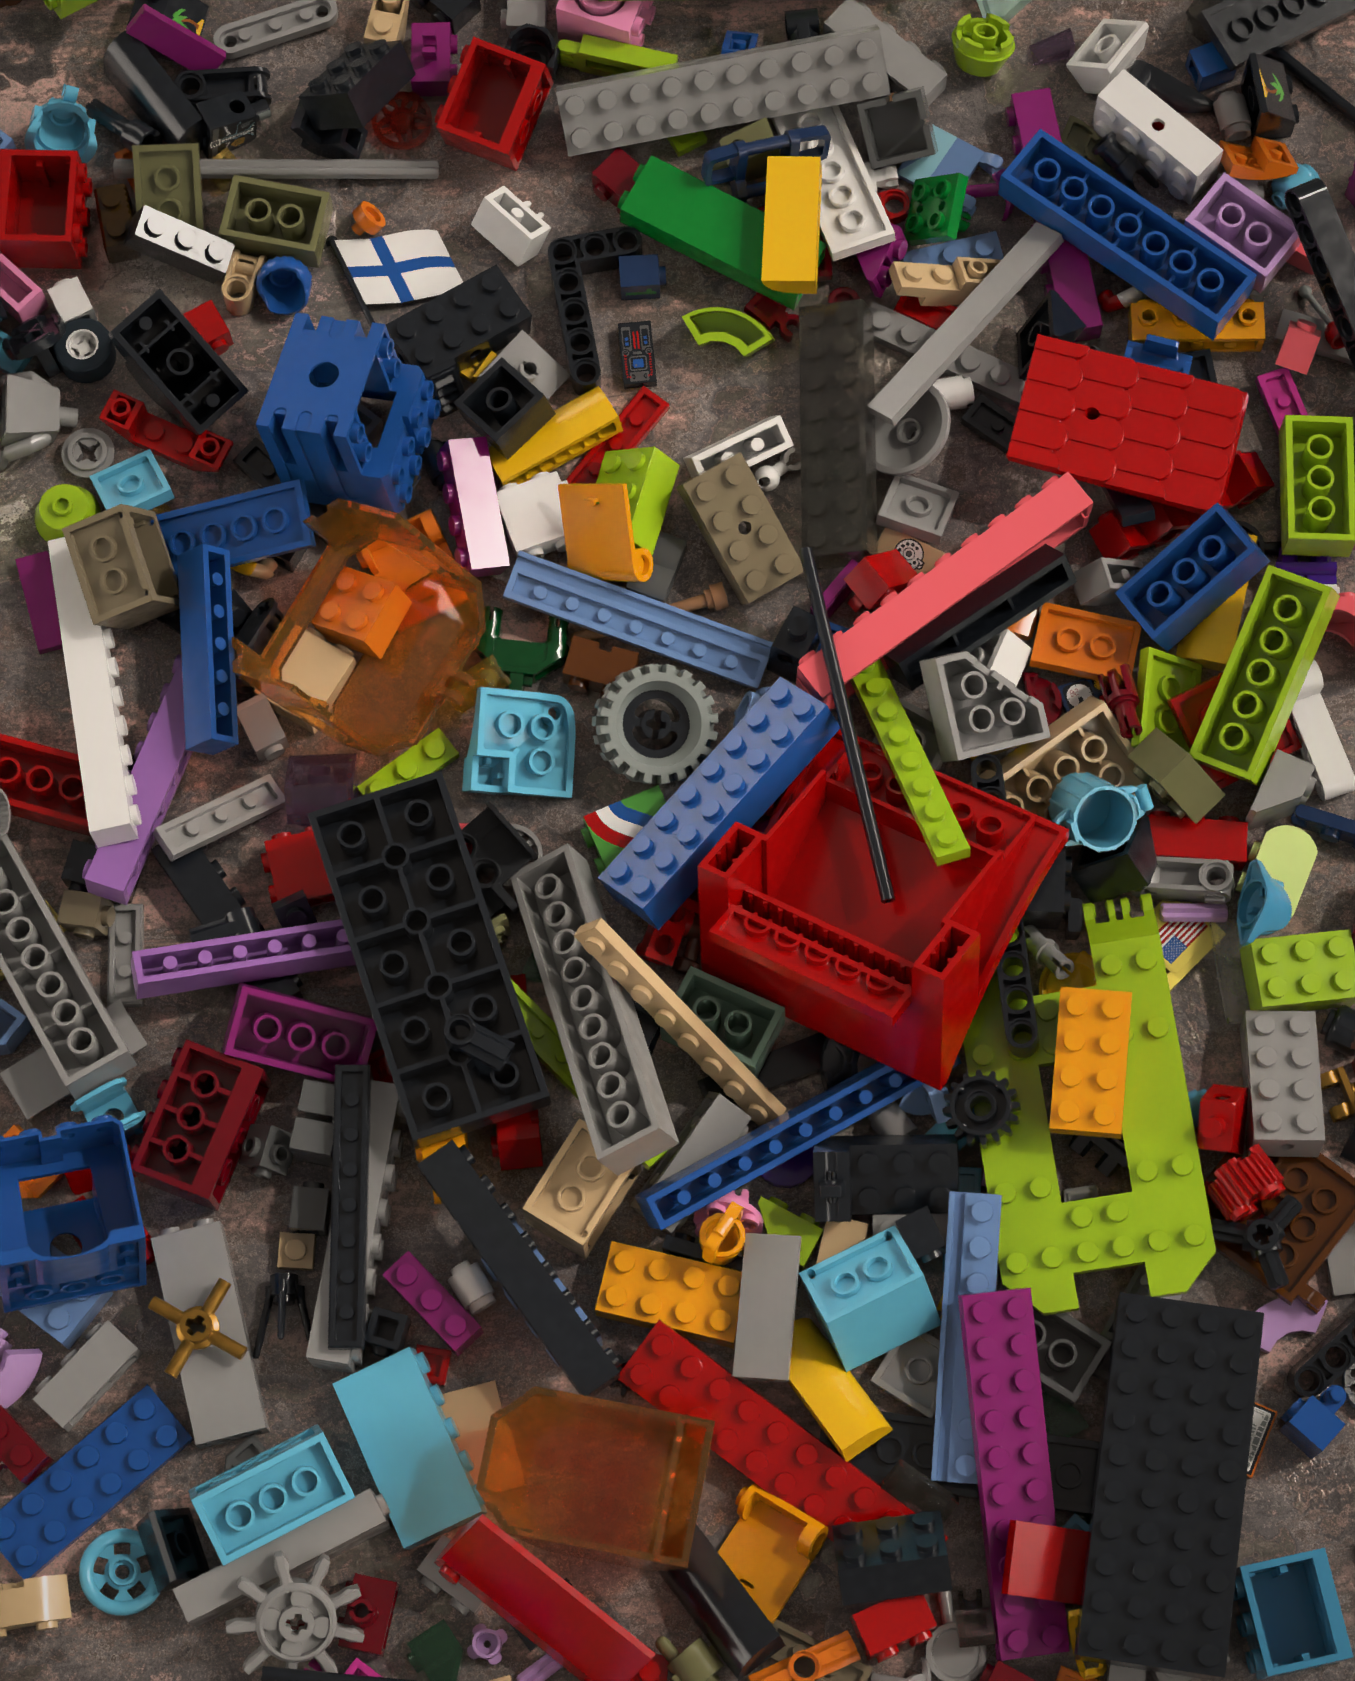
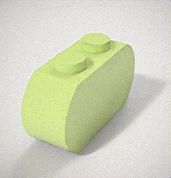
M1281 825L1267 831L1261 842L1254 841L1247 860H1260L1273 879L1284 883V890L1291 901L1292 918L1318 851L1315 842L1304 830L1295 826ZM1242 871L1235 888L1236 891L1241 892L1247 872Z

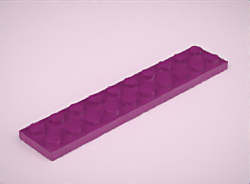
M1025 1287L958 1295L996 1659L1005 1661L1069 1652L1065 1603L1001 1594L1010 1520L1056 1526L1031 1288Z

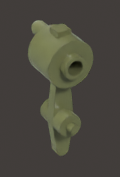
M660 1636L656 1639V1648L670 1663L667 1666L668 1670L673 1674L670 1681L720 1680L716 1673L725 1665L717 1657L718 1652L712 1645L709 1647L701 1637L681 1653L667 1637Z

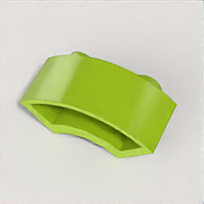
M708 307L682 316L697 344L702 347L713 342H724L736 347L744 357L748 358L775 341L772 334L759 321L734 309Z

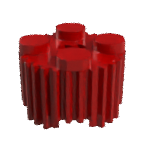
M1255 1144L1248 1149L1251 1153L1248 1157L1244 1159L1242 1157L1237 1159L1233 1157L1216 1169L1213 1174L1217 1179L1214 1182H1204L1206 1193L1227 1221H1245L1258 1211V1208L1255 1206L1256 1204L1265 1199L1271 1201L1286 1189L1283 1185L1285 1178L1259 1144Z

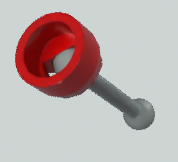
M1308 285L1301 286L1299 288V295L1309 301L1327 324L1324 334L1328 344L1333 349L1343 348L1344 344L1334 321L1330 319L1312 296L1311 287Z

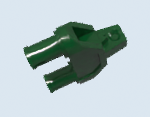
M482 607L480 633L473 640V648L486 665L502 680L501 683L509 685L508 689L524 691V687H532L533 683L539 682L565 664L569 653V646L566 644L569 622L560 619L559 627H557L558 619L549 615L547 639L544 643L501 639L499 635L504 611L501 608L494 607L491 620V607Z

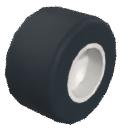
M78 318L65 324V334L53 347L61 371L69 379L78 383H93L102 380L111 372L116 362V349L109 337V331L102 323L91 318Z

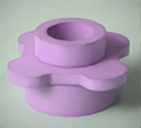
M477 1624L472 1630L474 1637L472 1645L467 1648V1654L471 1659L482 1658L488 1660L490 1664L496 1665L502 1660L500 1652L503 1643L507 1641V1634L503 1629L495 1631L487 1629L484 1624ZM485 1641H490L491 1646L489 1648L484 1647Z

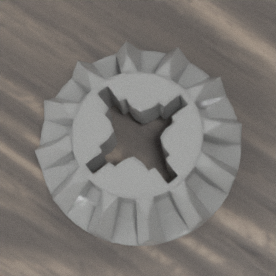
M83 428L75 431L65 440L61 456L68 472H71L79 479L90 478L89 476L114 464L115 448L110 437L103 431L95 428ZM80 446H83L84 449L87 448L89 451L96 449L94 452L96 457L95 463L88 458L83 461L81 460L84 455Z

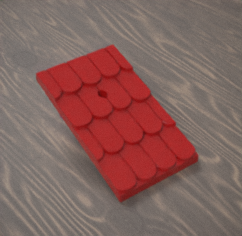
M1040 334L1037 335L1011 442L1006 455L1009 461L1061 476L1069 472L1074 479L1201 515L1206 513L1217 502L1223 507L1249 397L1247 392L1240 391L1235 387L1197 379L1193 375L1135 362L1131 358L1090 349L1086 345Z

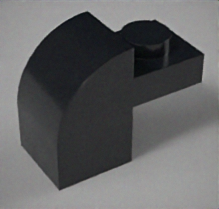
M300 100L290 127L292 131L303 139L301 146L304 149L318 156L330 159H359L368 134V130L364 127L315 131Z

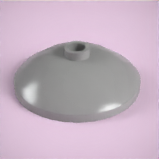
M933 385L895 426L871 414L867 405L862 412L858 425L860 451L872 467L891 476L909 475L929 465L943 449L950 431L951 415L948 403L943 394ZM880 389V390L870 399V401L867 403V405L876 397V395H877L882 389ZM917 431L916 435L911 439L913 432Z

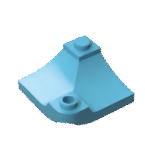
M478 687L472 734L467 757L464 758L462 792L572 798L576 725L575 714L570 703L560 695ZM550 708H553L556 712L555 719L548 714Z

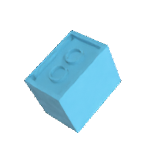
M895 1225L799 1273L818 1322L846 1372L941 1325V1320L925 1276Z

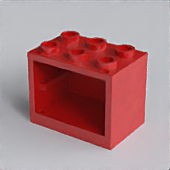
M473 36L471 44H466L460 56V63L462 65L458 75L454 74L449 81L447 88L449 96L446 104H441L435 116L436 128L447 145L517 171L554 81L546 64Z
M0 149V252L17 268L82 269V257L88 256V239L84 237V229L90 226V209L86 207L87 197H92L93 183L92 178L87 177V164L82 163L78 151Z

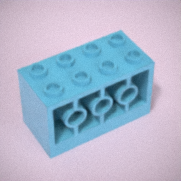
M318 1424L188 1490L191 1502L223 1566L355 1498Z

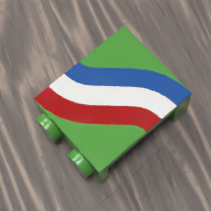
M659 785L583 816L584 828L580 829L586 847L590 848L593 846L598 858L593 861L599 875L666 803Z

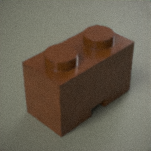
M573 636L562 672L563 682L568 684V687L574 691L586 693L587 690L600 693L602 697L604 695L602 690L607 684L615 681L616 676L631 670V668L639 667V653L615 646L612 647L611 652L599 649L600 642Z

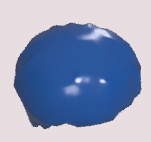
M276 256L274 259L266 261L258 270L255 282L256 290L270 312L277 315H292L300 312L307 305L312 287V275L308 267L300 260H296L291 256Z

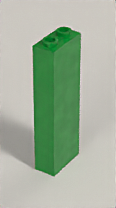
M652 155L646 165L642 163L639 165L633 177L635 182L630 192L624 191L617 205V208L620 209L621 223L634 227L640 233L793 311L795 310L803 294L775 291L766 287L761 281L765 212L712 185L707 186L704 181ZM820 240L818 267L825 256L827 245Z

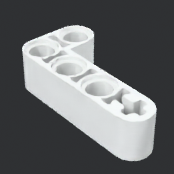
M1313 659L1289 719L1302 745V748L1299 750L1303 760L1316 766L1311 777L1317 779L1315 789L1320 799L1325 801L1354 791L1355 775L1320 692L1324 685L1323 677L1317 662Z

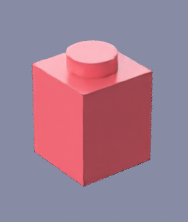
M1298 319L1297 322L1290 320L1275 364L1307 375L1322 331L1317 330V325L1310 321Z

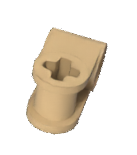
M239 249L233 250L221 289L226 309L230 314L243 316L248 314L254 307L258 293L255 284L258 270L268 261L267 256L260 255L258 258L242 254ZM235 293H244L240 298L231 297Z

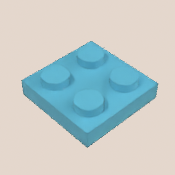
M151 449L89 476L106 510L119 504L150 510L175 499L172 489Z

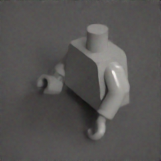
M33 371L9 373L0 376V446H5L3 451L0 450V471L7 467L8 460L12 462L54 443L60 426L76 428L78 408L60 406V389L51 386L48 381Z

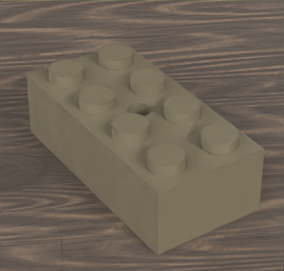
M741 452L727 457L676 487L741 605L753 602L803 573L802 563ZM742 521L747 527L746 535L741 534L738 530V526Z

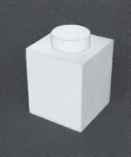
M77 276L72 279H62L47 290L58 315L61 316L65 324L78 318H91L98 321Z

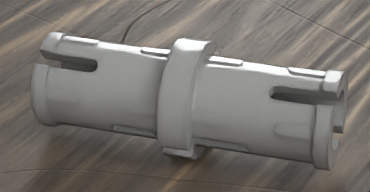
M1034 925L1025 926L1024 930L1030 935L1029 938L1025 936L1027 949L1032 952L1033 959L1040 965H1045L1058 979L1069 977L1062 969V966L1072 973L1074 970L1073 961L1059 951V946L1055 941L1050 938L1046 939Z

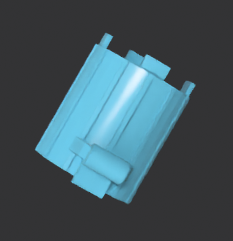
M1075 772L1061 778L1062 781L1056 785L1049 800L1050 806L1048 811L1052 822L1069 829V839L1065 846L1084 845L1100 852L1116 850L1129 840L1137 825V820L1146 811L1154 808L1147 784L1117 787L1089 772Z

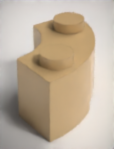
M67 1574L28 1578L18 1583H0V1638L7 1637L8 1630L36 1626V1631L58 1628L59 1621L72 1618Z

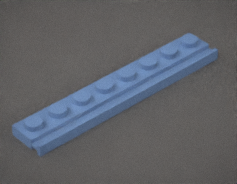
M522 551L518 553L503 594V599L757 690L773 644V642Z
M949 1192L931 1481L978 1484L958 1295L996 1291L1002 1195Z

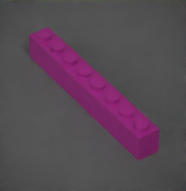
M1050 88L1011 94L1010 105L1005 107V117L1008 127L1013 126L1015 136L1011 138L1014 156H1017L1040 128L1062 143ZM1063 239L1064 242L1039 268L1040 274H1046L1048 283L1044 284V294L1046 296L1050 290L1056 291L1086 325L1073 343L1098 339L1101 336L1103 322L1088 256Z

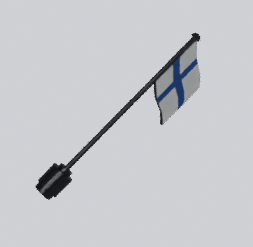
M408 230L370 239L338 240L335 236H329L326 239V245L331 246L370 328L372 322L375 323L368 309L369 306L404 305L433 299L463 283L437 230ZM431 437L429 446L424 448L423 454H420L433 486H437L439 491L443 492L445 481L443 471H439L437 466V453L446 441L433 440Z

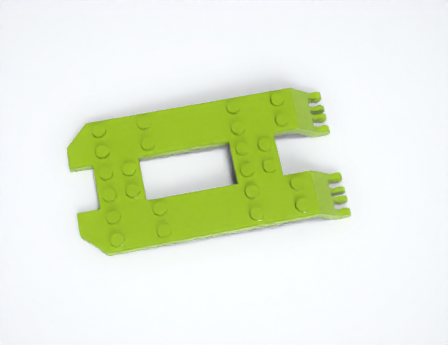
M1151 893L1140 894L1139 896L1140 908L1143 910L1144 916L1131 918L1129 898L1122 897L1120 898L1123 919L1117 920L1113 899L1104 902L1109 922L1097 924L1095 920V905L1092 902L1082 904L1097 985L1085 988L1132 992L1122 1136L1132 1192L1061 1202L1039 1070L1040 1067L1053 1066L1055 1063L1060 992L1033 996L1039 1034V1048L1032 1056L1019 1058L1011 1053L1007 1044L996 968L963 1041L969 1077L976 1076L977 1070H981L984 1076H989L991 1071H994L996 1073V1080L1008 1079L1009 1085L1007 1090L1016 1089L1018 1096L1012 1101L1019 1102L1021 1110L1013 1112V1114L1019 1117L1020 1122L1018 1125L1011 1124L1010 1129L1013 1135L1009 1137L1004 1134L1000 1137V1145H997L994 1141L988 1142L987 1149H983L980 1143L987 1192L988 1194L1002 1195L998 1252L1002 1285L1006 1289L1031 1288L1033 1308L1044 1316L1079 1310L1074 1275L1145 1264L1150 1296L1159 1298L1187 1294L1197 1277L1216 1254L1164 955ZM1016 933L1013 934L1009 943L1017 939ZM1011 965L1006 968L1004 973L1008 976H1017L1023 969L1018 965ZM1017 998L1010 1002L1009 1007L1013 1010H1020L1026 1006L1027 1001ZM1020 1032L1015 1035L1013 1040L1018 1044H1025L1030 1041L1032 1035L1027 1032ZM980 1102L974 1106L976 1116H985L991 1110V1105L986 1102Z

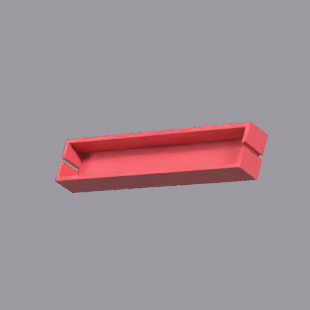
M1069 472L1060 478L1055 475L1048 479L1042 485V491L1033 497L1030 494L1023 497L1015 505L1013 512L1007 516L1000 514L989 523L988 530L981 535L974 533L961 544L962 548L953 555L950 552L944 554L935 562V568L927 574L920 572L907 583L908 587L899 594L894 591L887 595L880 602L881 607L872 613L869 611L862 613L854 620V626L845 633L840 630L833 634L847 698L855 694V690L850 682L852 678L879 659L887 671L889 668L883 658L884 655L964 597L1044 544L1055 549L1087 526L1094 502ZM822 649L817 653L815 650H812L805 654L798 662L796 686L825 703L831 711L835 708L823 652Z

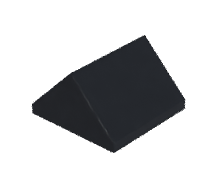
M1050 290L1016 333L1019 379L1024 381L1027 379L1038 334L1074 342L1086 327L1084 322L1054 290Z
M189 1507L153 1510L136 1524L158 1593L176 1588L210 1570Z

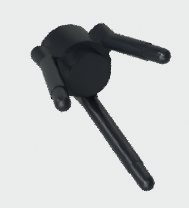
M275 1273L270 1275V1286L265 1287V1302L253 1352L255 1359L259 1358L272 1302L278 1306V1339L282 1340L285 1334L286 1306L294 1305L295 1299H297L306 1339L309 1340L311 1324L305 1302V1286L298 1285L297 1274Z

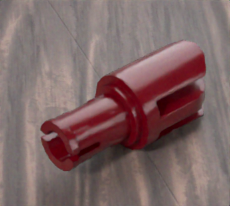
M1125 663L1120 665L1123 680L1115 668L1107 671L1110 684L1103 674L1097 677L1104 701L1112 714H1115L1117 717L1121 736L1128 739L1134 738L1131 728H1134L1137 736L1142 733L1143 729L1136 712V708L1140 703L1139 695L1130 666Z

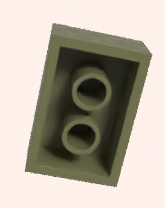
M234 175L218 233L219 237L234 243V249H239L242 254L257 257L264 255L267 256V259H274L276 256H291L296 260H300L305 266L319 268L334 210L330 192Z

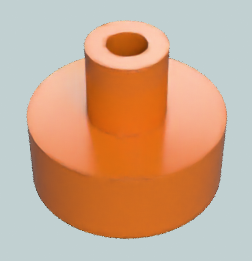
M362 201L352 212L356 222L351 228L359 236L364 232L376 235L386 225L383 214L370 202Z

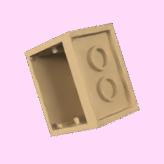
M579 1118L522 1209L526 1223L582 1258L587 1259L641 1173V1164L617 1176L597 1160L586 1122ZM630 1174H634V1175H635V1177H634L633 1179H629L628 1176H629Z

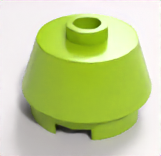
M987 13L986 18H972L971 14L963 16L958 21L957 27H955L951 36L955 61L958 67L964 72L978 77H988L998 73L1015 50L1014 36L1009 31L1010 24L1001 17Z
M59 484L48 489L41 497L35 510V526L40 536L48 542L49 540L64 537L62 528L101 512L95 496L85 488L70 484Z

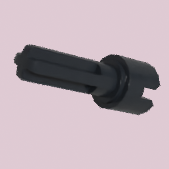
M93 99L91 103L88 102L86 104L87 115L121 137L122 146L132 152V145L162 144L161 133L141 119L130 121L98 99Z

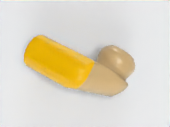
M267 558L260 560V563L251 562L230 567V569L246 576L267 580L275 575L273 572L277 569L278 564L274 559Z

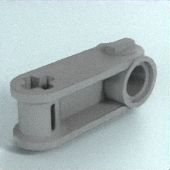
M1156 856L1158 865L1152 876L1151 883L1141 891H1131V894L1138 898L1140 894L1151 893L1152 900L1225 904L1231 900L1236 890L1233 876L1234 866L1229 860ZM1214 878H1222L1225 880L1222 884L1217 886L1209 884V882Z

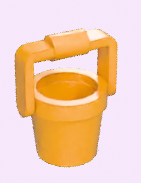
M734 1201L730 1203L725 1213H716L709 1216L702 1223L699 1231V1243L703 1250L702 1258L708 1263L715 1265L729 1264L736 1258L744 1246L745 1229L740 1221L743 1216L744 1207Z

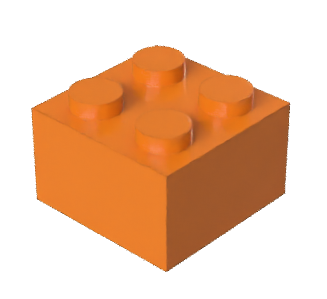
M342 566L311 623L327 641L341 644L349 649L381 660L412 601L396 583Z

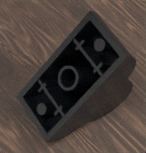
M160 288L108 333L112 343L126 360L127 369L141 388L161 408L167 412H172L185 427L196 435L203 433L249 392Z

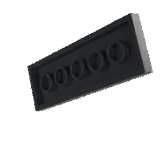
M1224 0L1201 11L1197 19L1231 72L1245 65L1250 53H1258L1264 56L1355 13V0Z

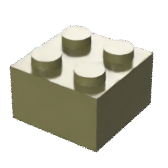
M1157 727L1127 756L1136 766L1132 772L1144 784H1148L1152 789L1150 792L1164 806L1167 805L1180 819L1186 815L1197 824L1225 796V793L1193 757Z

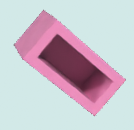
M0 252V298L4 309L21 324L30 318L40 315L49 305L42 289Z

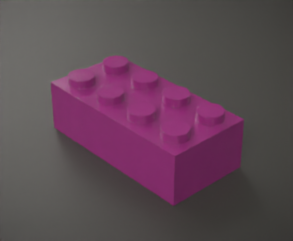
M239 982L221 1051L226 1055L335 1082V1065H367L377 1028L372 1016Z

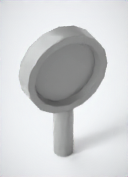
M951 1591L937 1592L943 1625L939 1626L932 1633L933 1637L927 1641L925 1658L931 1673L940 1681H972L983 1670L987 1660L986 1645L982 1636L974 1627L963 1622H957Z

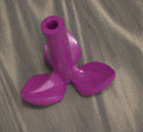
M1007 167L992 174V178L996 183L968 185L965 194L971 195L974 198L1000 196L998 194L1000 178ZM1006 199L1002 221H1006L1015 206Z

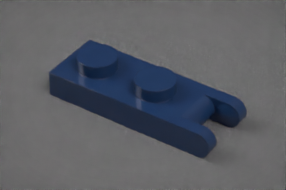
M1303 804L1296 807L1290 818L1293 826L1318 833L1321 839L1336 843L1341 840L1351 843L1355 849V820Z

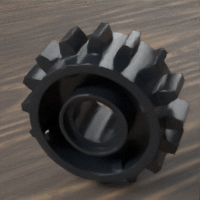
M977 1070L976 1076L969 1077L966 1073L962 1074L963 1081L960 1084L956 1082L951 1083L954 1090L953 1093L944 1095L945 1101L950 1106L942 1108L943 1115L952 1117L946 1122L948 1130L957 1128L954 1134L955 1139L959 1141L963 1137L967 1138V1145L971 1148L975 1142L981 1143L983 1149H987L988 1142L992 1141L1000 1145V1137L1004 1134L1009 1137L1013 1135L1010 1129L1011 1124L1018 1125L1020 1122L1019 1117L1013 1114V1112L1021 1110L1020 1103L1012 1101L1018 1096L1016 1089L1007 1090L1009 1085L1008 1079L996 1080V1073L994 1071H991L989 1076L982 1075L981 1070ZM986 1102L991 1105V1110L985 1116H976L972 1113L976 1104Z

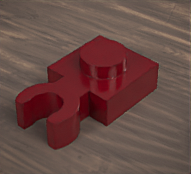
M757 293L744 307V312L759 321L768 331L774 326L779 328L780 336L787 342H791L793 339V333L787 329V326L794 325L799 330L804 328L805 322L799 315L788 314L787 312L790 308L760 293Z

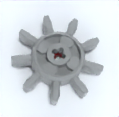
M282 1550L276 1551L274 1554V1568L279 1576L278 1582L264 1590L254 1581L240 1576L236 1581L237 1588L243 1595L258 1603L255 1616L246 1618L236 1617L225 1621L226 1634L239 1635L257 1632L261 1644L247 1656L243 1663V1670L248 1675L259 1669L263 1662L271 1655L285 1661V1668L297 1669L299 1662H305L314 1658L319 1663L323 1672L338 1673L335 1661L325 1651L333 1638L363 1643L364 1631L354 1625L338 1623L335 1611L339 1607L352 1603L362 1596L358 1584L346 1586L331 1595L320 1585L329 1571L330 1558L328 1555L322 1553L314 1563L310 1576L306 1579L291 1577L288 1559ZM295 1614H301L302 1620L297 1622V1626H292L290 1620L294 1619Z

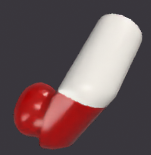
M1134 286L1116 295L1113 294L1112 290L1106 289L1097 296L1101 310L1108 313L1130 307L1131 303L1147 298V295Z

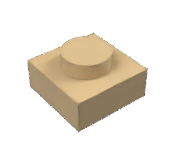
M280 1232L277 1268L314 1271L316 1235Z

